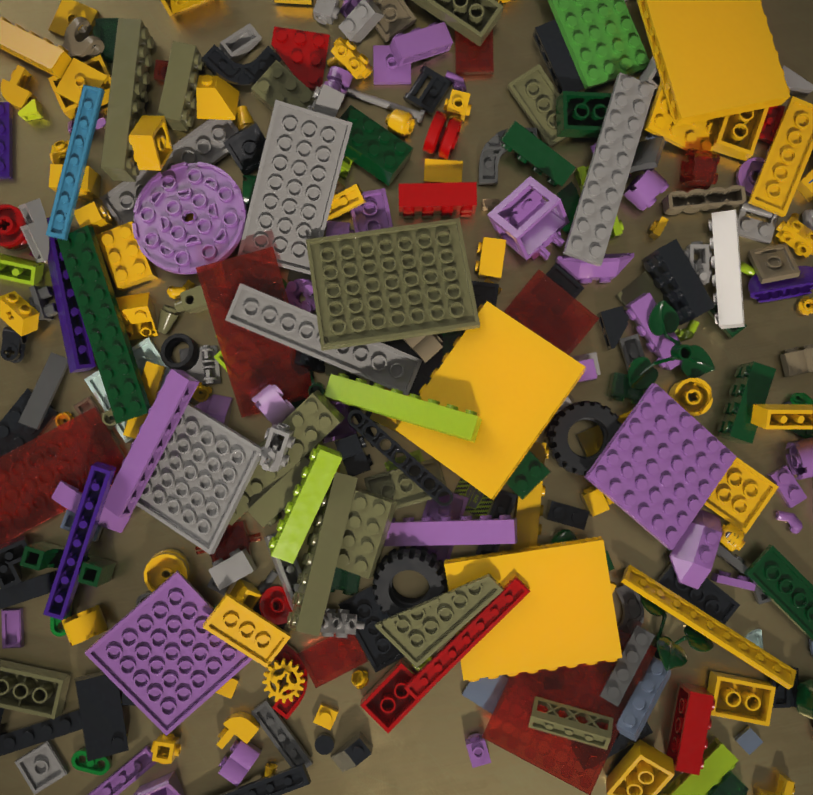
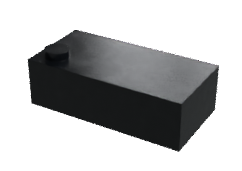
M103 672L74 678L88 761L128 751L119 688Z

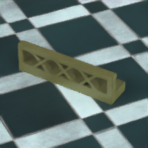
M535 696L528 727L607 750L612 736L614 718ZM538 704L546 706L549 711L545 713L537 711ZM560 710L567 713L568 717H559V715L556 712ZM582 716L585 717L588 722L583 724L580 723L576 718ZM596 723H607V730L599 728Z

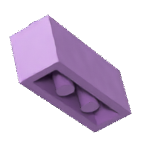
M434 22L428 27L422 29L419 27L409 33L395 35L389 47L397 66L400 67L449 51L453 40L445 22Z

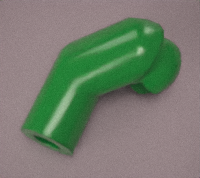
M794 393L790 398L792 404L813 405V399L806 393Z

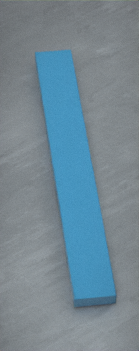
M83 85L46 232L48 237L68 240L105 92L102 88Z

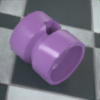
M331 66L327 74L328 81H325L324 84L345 94L342 101L344 102L347 94L346 88L350 87L353 75L343 68Z

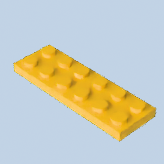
M794 96L789 99L747 203L778 216H786L813 150V104Z

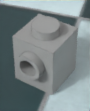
M317 0L313 9L314 19L321 24L326 25L328 23L332 25L334 19H337L340 13L339 0Z

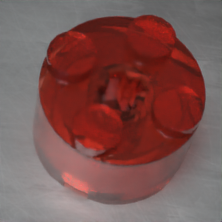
M689 148L685 155H688L686 161L682 160L679 179L680 182L684 183L681 186L707 190L712 184L715 185L717 183L718 173H716L720 161V154L714 151Z

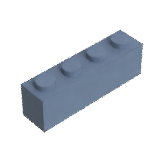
M654 657L651 658L616 724L618 733L635 742L671 676V670L666 671L662 661Z

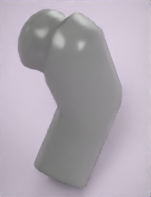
M806 209L802 213V221L812 231L813 209Z

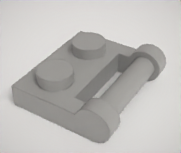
M747 201L742 203L737 214L739 236L770 244L779 216L751 205ZM746 211L770 218L769 222L745 216Z

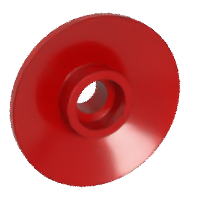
M272 586L261 595L259 606L262 616L275 625L287 623L288 614L293 610H291L283 587Z

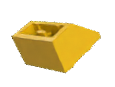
M150 292L116 297L129 340L159 335L155 306Z

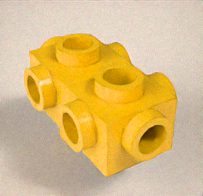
M339 37L334 42V47L331 50L334 57L327 60L329 67L339 64L342 68L345 67L355 79H366L372 73L373 67L369 64L370 60L364 54H360L357 51V46L354 42Z
M791 214V217L786 222L782 220L776 227L778 232L775 236L778 237V241L781 244L786 243L792 247L795 254L799 256L803 255L806 258L810 254L813 256V231L799 221V214Z

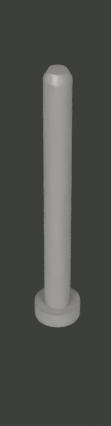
M346 88V95L392 111L400 109L409 112L421 124L424 120L425 110L421 109L419 112L351 88Z

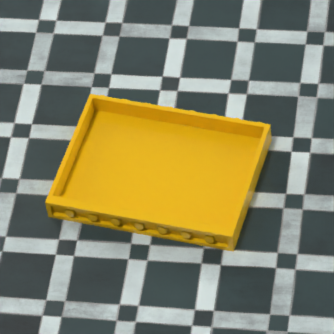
M637 0L674 126L779 106L790 97V89L784 77V70L780 65L778 51L775 49L773 35L769 30L767 16L764 14L761 0Z
M486 301L484 305L481 304L477 309L480 328L465 330L462 337H457L453 343L454 348L452 351L444 355L442 365L439 369L436 368L430 376L432 379L428 384H424L419 391L423 401L428 402V399H433L440 402L439 405L444 407L450 404L458 407V411L465 412L467 409L477 412V416L482 421L475 443L398 420L395 430L494 500L582 377L586 367Z
M601 536L446 559L444 561L448 591L487 574H490L503 588L517 576L530 589V592L460 660L463 680L475 682L485 677L496 679L499 675L516 676L520 672L536 673L541 669L553 671L562 666L574 668L578 664L594 665L598 661L615 662L622 658L604 540Z

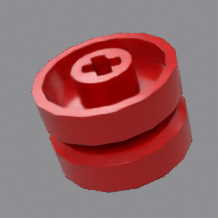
M437 111L429 127L423 151L433 154L440 144L438 156L449 160L459 139L463 120L453 117L450 119L447 127H445L448 118L447 114Z
M10 204L0 205V246L10 251H20L29 246L20 228L26 225V221L20 209Z

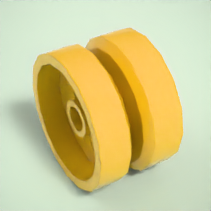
M163 549L155 553L147 563L144 571V582L148 589L153 592L177 570L188 580L190 563L187 557L180 551Z

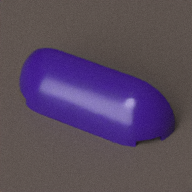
M798 266L800 270L799 277L761 284L757 275H754L748 283L749 295L759 303L810 294L813 289V267Z

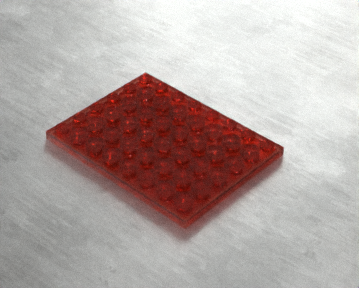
M618 629L622 652L631 635ZM652 645L649 646L618 706L599 696L617 661H598L594 665L583 663L578 664L574 668L562 666L553 671L541 669L536 673L520 672L516 676H510L482 738L591 795L619 733L616 724L636 686L643 680L657 648ZM535 696L614 718L612 736L607 750L529 728L528 724ZM540 704L537 706V711L544 713L549 711L546 706ZM560 710L556 712L559 715V717H568L567 713ZM579 716L576 718L580 723L585 724L588 722L585 717ZM596 723L599 728L607 730V723Z

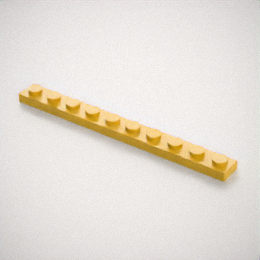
M632 565L626 567L621 583L785 688L790 689L794 686L795 669Z

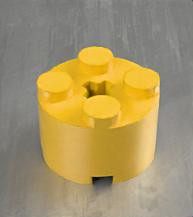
M700 378L679 380L669 391V396L691 416H699L706 413L713 403L711 387ZM688 394H692V395H691V399H693L692 401H689V396H688Z
M99 604L61 620L71 646L109 630Z

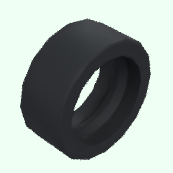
M177 333L169 336L163 342L160 355L166 366L185 372L196 365L200 349L194 339L185 334ZM181 342L187 343L189 345L187 357L180 363L173 362L171 355L174 347Z

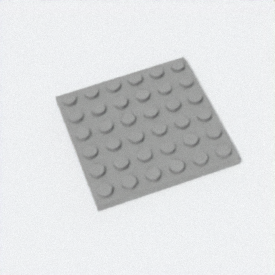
M188 403L136 505L208 554H214L261 459L259 458V452L262 447Z

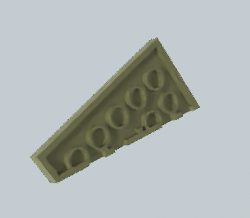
M487 574L377 622L375 627L418 668L503 591V587L490 574Z

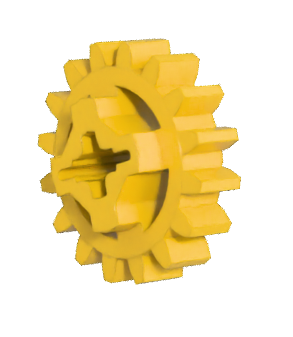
M283 658L281 663L275 660L274 666L271 664L268 666L269 671L264 672V676L267 678L263 679L262 683L267 684L264 691H270L269 698L275 696V702L280 698L285 703L287 698L292 702L294 695L296 697L300 696L299 690L303 691L305 687L301 683L306 681V678L301 677L304 674V670H298L300 664L294 666L292 659L289 663H286V659ZM285 668V670L282 672L276 671L278 669ZM291 672H293V673L295 674V676H296L297 679L293 678V675H292ZM287 674L286 683L281 687L282 679ZM288 689H289V690H292V691L289 692V693H283L284 691H286V690H288Z

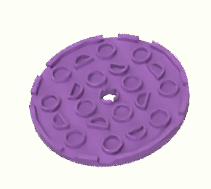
M204 162L178 163L172 165L170 169L163 173L159 172L144 186L133 209L135 214L132 228L134 238L137 240L141 252L159 268L175 274L201 273L222 263L238 246L247 218L246 203L236 182L222 169ZM188 214L194 215V220L185 222V217Z

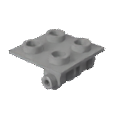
M203 345L199 347L200 355L196 365L185 372L202 382L203 385L221 383L219 362L214 358L218 353V346ZM189 348L179 349L180 362L187 357Z

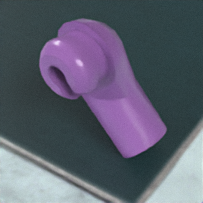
M447 71L445 78L452 81L454 90L466 92L464 78Z

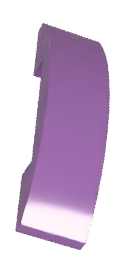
M61 480L51 498L76 514L82 493L78 491V488ZM103 507L98 525L122 533L131 516L117 517L107 508Z

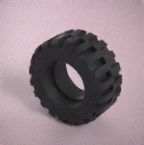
M580 401L570 404L555 414V418L549 424L550 429L547 431V446L551 450L552 458L557 461L560 467H563L570 473L586 475L622 425L618 421L619 417L617 414L610 411L611 408L603 406L596 401ZM580 420L593 421L602 431L603 441L601 448L592 456H579L569 447L568 432L572 425Z
M400 546L399 550L393 549L389 552L388 556L385 555L382 558L374 575L372 591L373 595H376L374 599L376 604H381L380 610L383 614L387 612L389 617L448 591L444 563L442 560H437V555L434 552L431 554L427 553L428 549L422 547L420 550L416 549L417 546H411L406 549V546ZM405 570L416 571L427 579L429 590L419 598L404 597L393 586L394 576Z

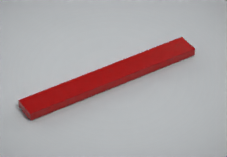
M515 576L497 597L475 615L404 685V689L418 702L530 592V589Z

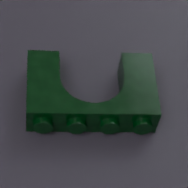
M44 541L25 546L20 566L38 571L45 568H58L65 547ZM88 554L86 561L82 564L77 582L98 587L111 581L116 562Z

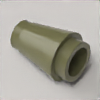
M163 305V308H160L158 332L168 334L179 316L174 307Z

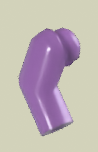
M777 510L776 520L788 522L792 533L798 534L802 530V522L794 513Z

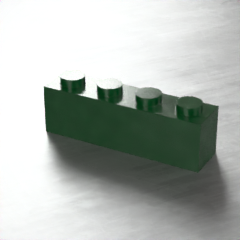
M517 121L512 122L500 139L503 143L501 146L508 152L513 150L517 153L518 156L516 158L524 164L530 163L533 166L532 170L540 176L542 173L547 176L548 179L546 181L554 187L557 185L562 187L576 169L574 165Z

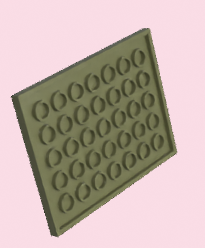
M460 218L306 239L322 351L480 328Z

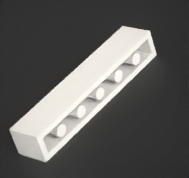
M736 209L712 213V219H709L708 223L709 231H713V238H710V248L714 249V256L711 257V266L715 268V275H712L713 287L716 286L717 293L713 294L714 305H718V312H715V324H719L721 329L745 327Z

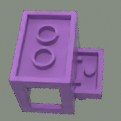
M531 176L487 214L498 237L506 240V244L526 260L529 258L535 260L539 255L544 260H547L551 254L546 247L553 242L560 248L565 242L561 237L560 230L569 223V219L561 199Z

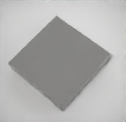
M51 740L45 741L15 761L34 795L70 772Z

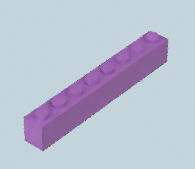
M171 369L166 375L165 382L158 391L153 406L149 409L144 423L139 428L136 439L131 444L127 457L124 458L118 474L114 477V482L108 492L104 507L117 517L131 516L200 382L183 370Z
M480 515V519H472V516H460V519L454 520L452 516H442L441 520H433V517H422V520L415 521L414 517H404L403 521H395V518H392L384 546L516 544L518 542L517 518H511V515H499V518L492 519L491 515Z

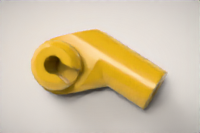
M188 279L182 287H168L167 294L170 298L181 299V292L194 288L196 285Z

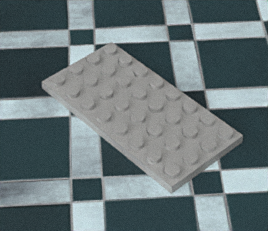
M275 100L237 256L311 275L306 239L319 238L324 235L352 122Z

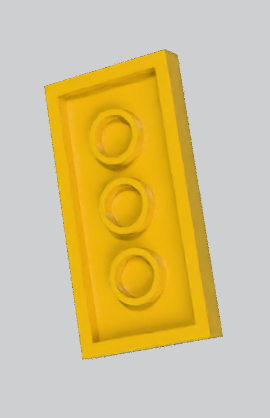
M226 593L203 623L204 629L265 668H268L291 638L289 633L228 593Z

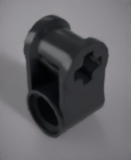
M6 325L2 332L1 357L4 360L19 363L25 356L28 334L21 337L10 326Z

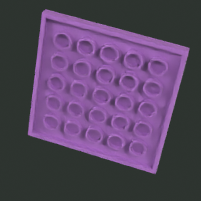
M652 383L584 477L667 549L673 550L737 456L656 383Z
M178 570L85 650L88 658L166 736L252 660L203 628V623L213 612L214 608Z

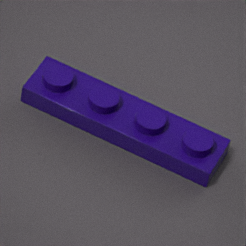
M0 102V179H13L12 105L9 102Z

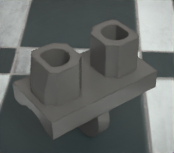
M35 285L29 287L32 297H29L30 305L40 313L39 320H54L53 316L58 314L56 303L49 304L48 301L49 297L54 296L53 287Z

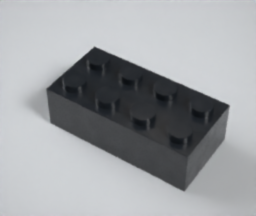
M677 239L658 248L642 259L644 268L653 278L655 287L661 290L663 300L677 312L679 325L697 318L715 307Z

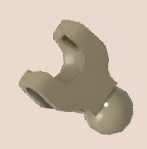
M76 17L66 28L64 44L62 45L69 51L68 55L72 59L74 57L81 62L100 55L105 47L99 37L89 36L92 28L84 17Z

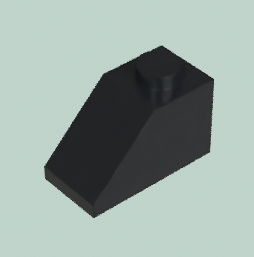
M623 306L597 314L607 350L616 347L628 325L629 316Z
M360 731L332 754L331 758L340 770L344 772L356 767L370 756L373 746Z

